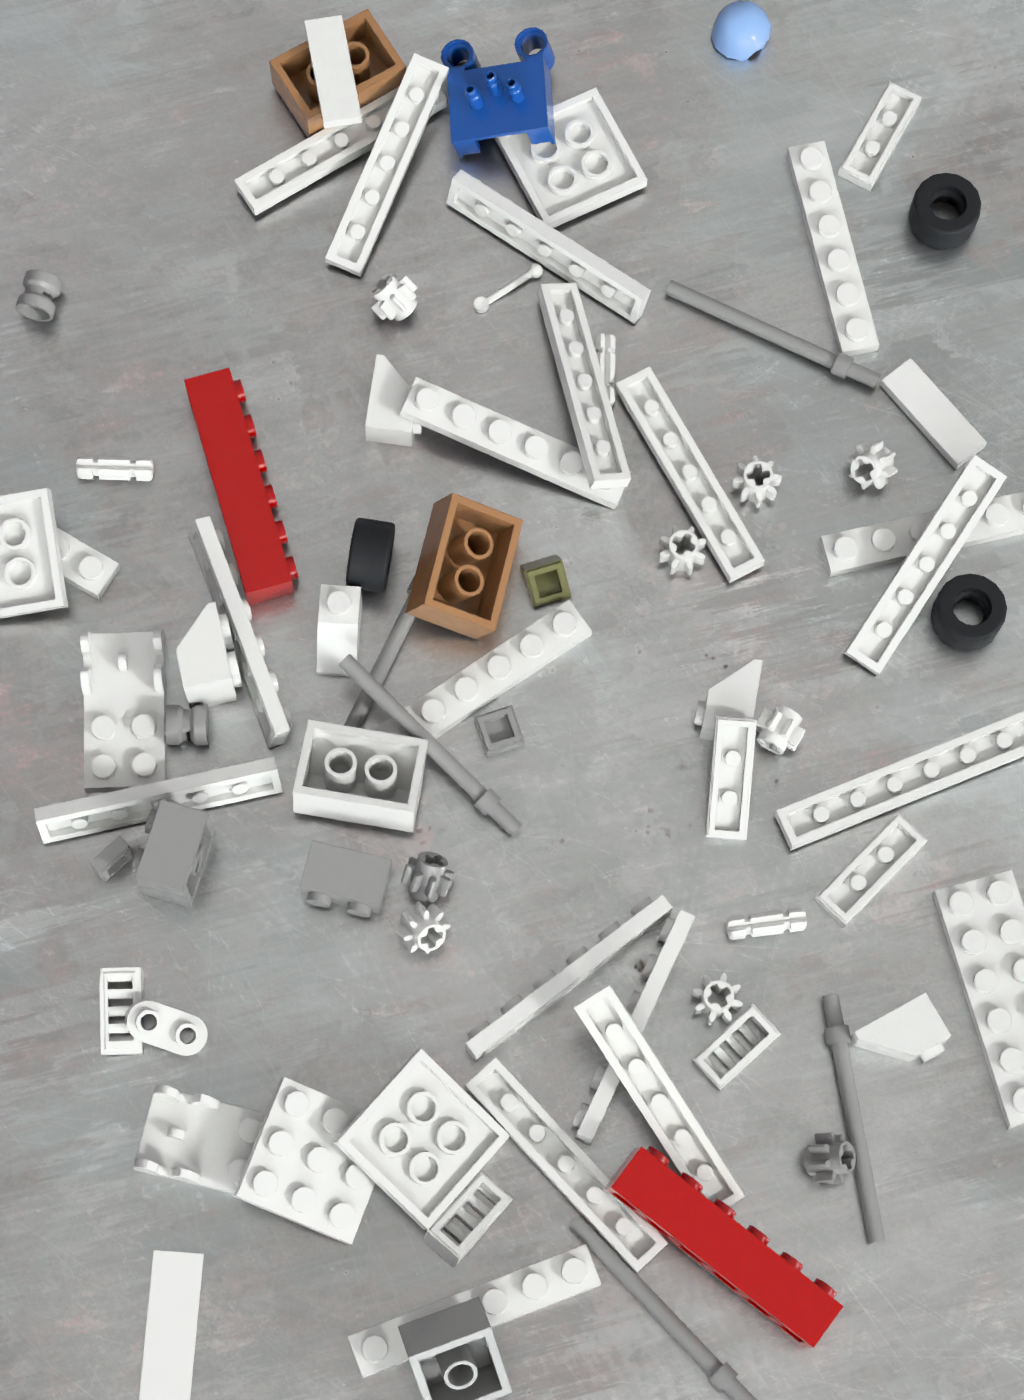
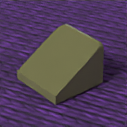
M558 555L548 556L520 565L534 608L572 597L563 561Z

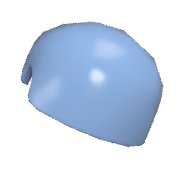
M738 0L726 5L719 12L713 24L711 39L715 48L724 56L744 61L756 51L763 50L766 42L769 40L772 27L766 12L760 6L748 0Z

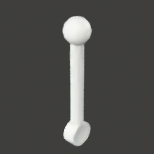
M536 263L531 264L526 273L486 298L483 296L477 297L474 300L475 311L477 313L487 312L489 304L527 280L539 278L543 273L542 266Z

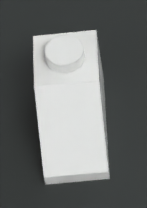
M376 354L365 422L366 441L412 447L414 434H421L423 426L399 416L410 387L384 355Z
M321 584L317 631V675L350 677L339 666V663L349 654L358 661L362 613V593L359 586Z
M752 660L710 688L705 702L698 701L694 724L701 725L700 739L713 741L715 715L753 718L763 660Z
M925 992L855 1031L851 1036V1043L855 1047L907 1062L921 1057L925 1063L945 1051L942 1044L951 1037V1034Z

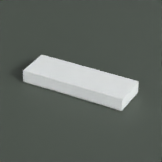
M342 15L304 21L324 129L362 123Z
M889 80L840 166L837 175L871 192L920 106L923 97Z
M911 358L881 380L880 386L955 470L967 462L971 456L976 455L985 448L986 440Z
M715 715L706 837L747 840L756 718Z
M897 813L814 900L844 928L928 840Z

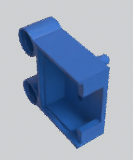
M530 27L517 35L514 46L521 62L481 68V64L469 42L463 39H456L444 46L441 51V60L444 66L449 67L447 80L451 142L459 158H463V155L481 153L478 140L521 133L528 134L532 145L546 142L556 144L551 85V69L555 63V56L547 35L543 30ZM541 49L538 53L529 55L531 51ZM467 60L465 64L456 66L459 62Z

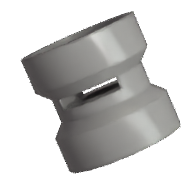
M38 269L28 270L23 280L25 290L23 294L18 296L15 309L18 313L29 319L42 322L51 321L56 309L53 302L61 293L63 281L47 271Z
M167 705L165 715L166 744L180 745L183 741L191 740L195 745H208V705H195L191 710L183 709L180 705Z

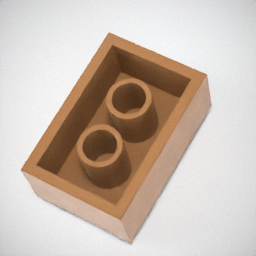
M368 9L343 21L360 108L399 87L407 70L406 65ZM305 41L269 60L272 84L309 138L323 130L324 125L308 42Z
M451 493L435 502L405 613L473 639H478L496 631L523 520L455 493Z

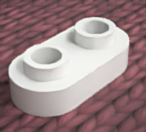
M142 999L135 1002L129 1007L125 1016L126 1028L135 1039L179 1055L189 1056L196 1054L204 1047L207 1041V1028L199 1017L154 1000ZM146 1014H152L155 1017V1024L149 1029L142 1028L140 1024L141 1018ZM184 1028H192L194 1031L193 1039L189 1042H182L180 1040V1032Z

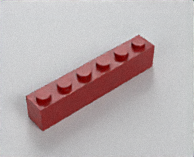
M230 368L184 379L187 396L249 606L294 594L292 580L299 579L293 556L285 558L281 544L288 543L282 520L275 522L271 509L278 507L271 484L267 486L263 484L261 473L267 472L262 450L254 451L250 438L257 437L251 414L243 416L240 403L247 402L241 380L233 381Z
M642 1146L634 1148L604 1189L803 1347L814 1348L843 1308V1305L834 1299L837 1292L818 1278L812 1282L801 1273L803 1265L788 1253L782 1252L781 1255H778L767 1246L770 1239L757 1228L749 1225L745 1229L734 1220L737 1214L727 1204L719 1199L711 1202L700 1192L703 1186L693 1177L684 1172L678 1176L667 1167L670 1160L652 1146H649L647 1150Z

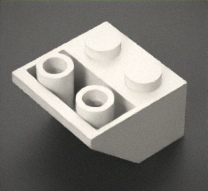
M216 602L207 603L176 648L183 688L190 710L195 705H208V707L238 701L235 688L243 686L235 651L227 652L228 650L235 649L227 613L219 615Z

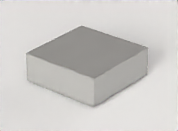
M512 705L474 717L486 757L525 745Z
M119 835L90 862L94 873L103 882H107L133 858L134 854L130 845Z

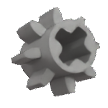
M421 852L417 859L414 857L409 858L408 864L405 865L401 882L410 884L408 893L411 897L418 901L430 903L435 902L438 895L442 897L447 896L455 872L446 870L448 861L442 855L434 852Z
M833 1132L815 1134L816 1144L807 1145L803 1153V1163L807 1173L815 1176L816 1183L825 1182L826 1185L843 1184V1174L851 1173L855 1167L856 1156L853 1146L848 1141H844V1135L842 1134L834 1135Z

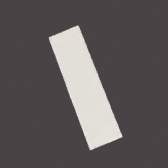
M153 1250L139 1400H190L204 1253Z

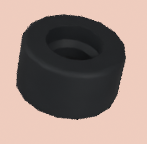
M951 173L935 174L924 180L916 190L910 205L908 219L912 231L923 243L934 248H953L968 240L974 231L980 217L982 203L977 189L967 179ZM938 202L948 203L955 207L959 212V216L957 219L952 220L941 219L933 213L931 205Z
M366 518L356 519L349 550L346 586H359L361 590L383 593L386 590L395 536L394 523Z
M970 573L954 577L944 584L933 603L931 621L935 633L942 642L953 649L972 651L983 648L993 641L1005 622L1007 605L1004 594L996 583L985 576ZM961 600L974 602L982 609L984 613L983 620L977 625L963 623L954 614L955 604Z

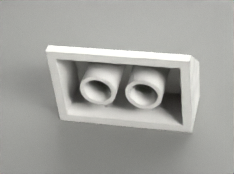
M308 719L293 787V813L413 833L421 794L428 740Z

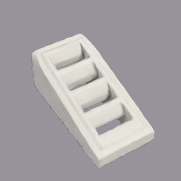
M141 967L100 968L101 1055H143V1042L135 1038L131 1041H110L113 1033H129L125 1023L111 1024V1017H125L130 1007L111 1006V1000L133 999L134 1004L144 999V972ZM111 982H132L133 989H111ZM144 1016L140 1021L142 1028H144Z
M752 1003L692 1060L721 1090L777 1039L782 1032L755 1003ZM749 1018L767 1035L762 1041L745 1024ZM737 1029L754 1046L750 1052L734 1037L733 1033ZM725 1040L742 1058L737 1064L720 1046ZM712 1052L730 1069L725 1075L708 1058Z
M480 1172L426 1231L423 1240L449 1265L456 1267L513 1199L485 1174ZM477 1190L495 1205L492 1210L474 1196ZM464 1205H469L484 1219L479 1222L463 1208ZM456 1217L472 1232L467 1235L451 1220ZM444 1230L460 1245L457 1246L445 1234H443L442 1231Z

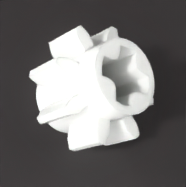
M388 273L378 279L371 288V299L374 303L370 308L382 320L387 317L390 321L393 318L396 321H401L408 317L416 308L417 300L415 298L417 296L413 292L418 287L406 274L400 277L398 274L393 276L391 273Z
M882 440L872 446L869 442L864 441L856 446L858 453L847 457V461L851 463L849 477L854 478L860 483L863 490L873 483L878 490L889 484L887 477H891L898 472V469L894 467V456L896 453L884 447Z
M754 455L752 462L747 466L743 463H738L736 472L741 477L733 478L731 487L735 489L740 488L741 496L739 501L741 503L745 500L755 502L758 508L761 501L766 497L770 500H775L777 491L772 486L780 485L782 475L773 474L772 467L774 461L771 460L768 463L758 461V457ZM751 478H757L758 483L762 485H756L755 480Z
M674 525L670 538L661 536L659 545L666 550L659 554L658 561H667L671 567L670 574L673 575L678 570L685 571L690 576L694 562L699 565L704 564L706 556L698 551L705 548L706 539H697L693 526L688 530H679ZM682 546L688 548V550H686L683 553V555L678 554L676 552L679 551Z
M777 704L773 711L764 708L757 719L756 731L760 732L757 742L765 749L782 755L786 748L795 751L806 731L799 727L802 717L794 710Z
M418 901L415 905L408 907L401 913V926L396 928V932L403 939L402 943L411 953L420 947L426 954H429L430 951L439 948L445 942V930L450 928V924L443 917L444 913L435 903H432L426 909Z
M723 973L720 979L712 981L707 974L704 975L703 984L705 989L695 988L691 994L693 997L700 999V1004L693 1011L694 1014L704 1012L709 1016L708 1025L710 1026L715 1018L720 1017L729 1024L732 1020L729 1009L741 1010L743 1006L741 1001L734 999V995L741 988L740 984L731 987L726 982V973ZM712 991L717 996L725 995L726 999L722 1005L723 1007H720L717 1002L713 1004L708 1002Z

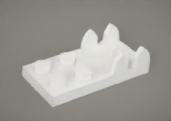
M154 629L150 632L91 634L90 631L81 632L80 644L84 667L80 670V679L84 695L85 792L117 791L136 784L144 785L167 780L165 634L163 629Z
M155 1085L133 1169L234 1194L266 1113L222 1103L208 1095H189L167 1085Z

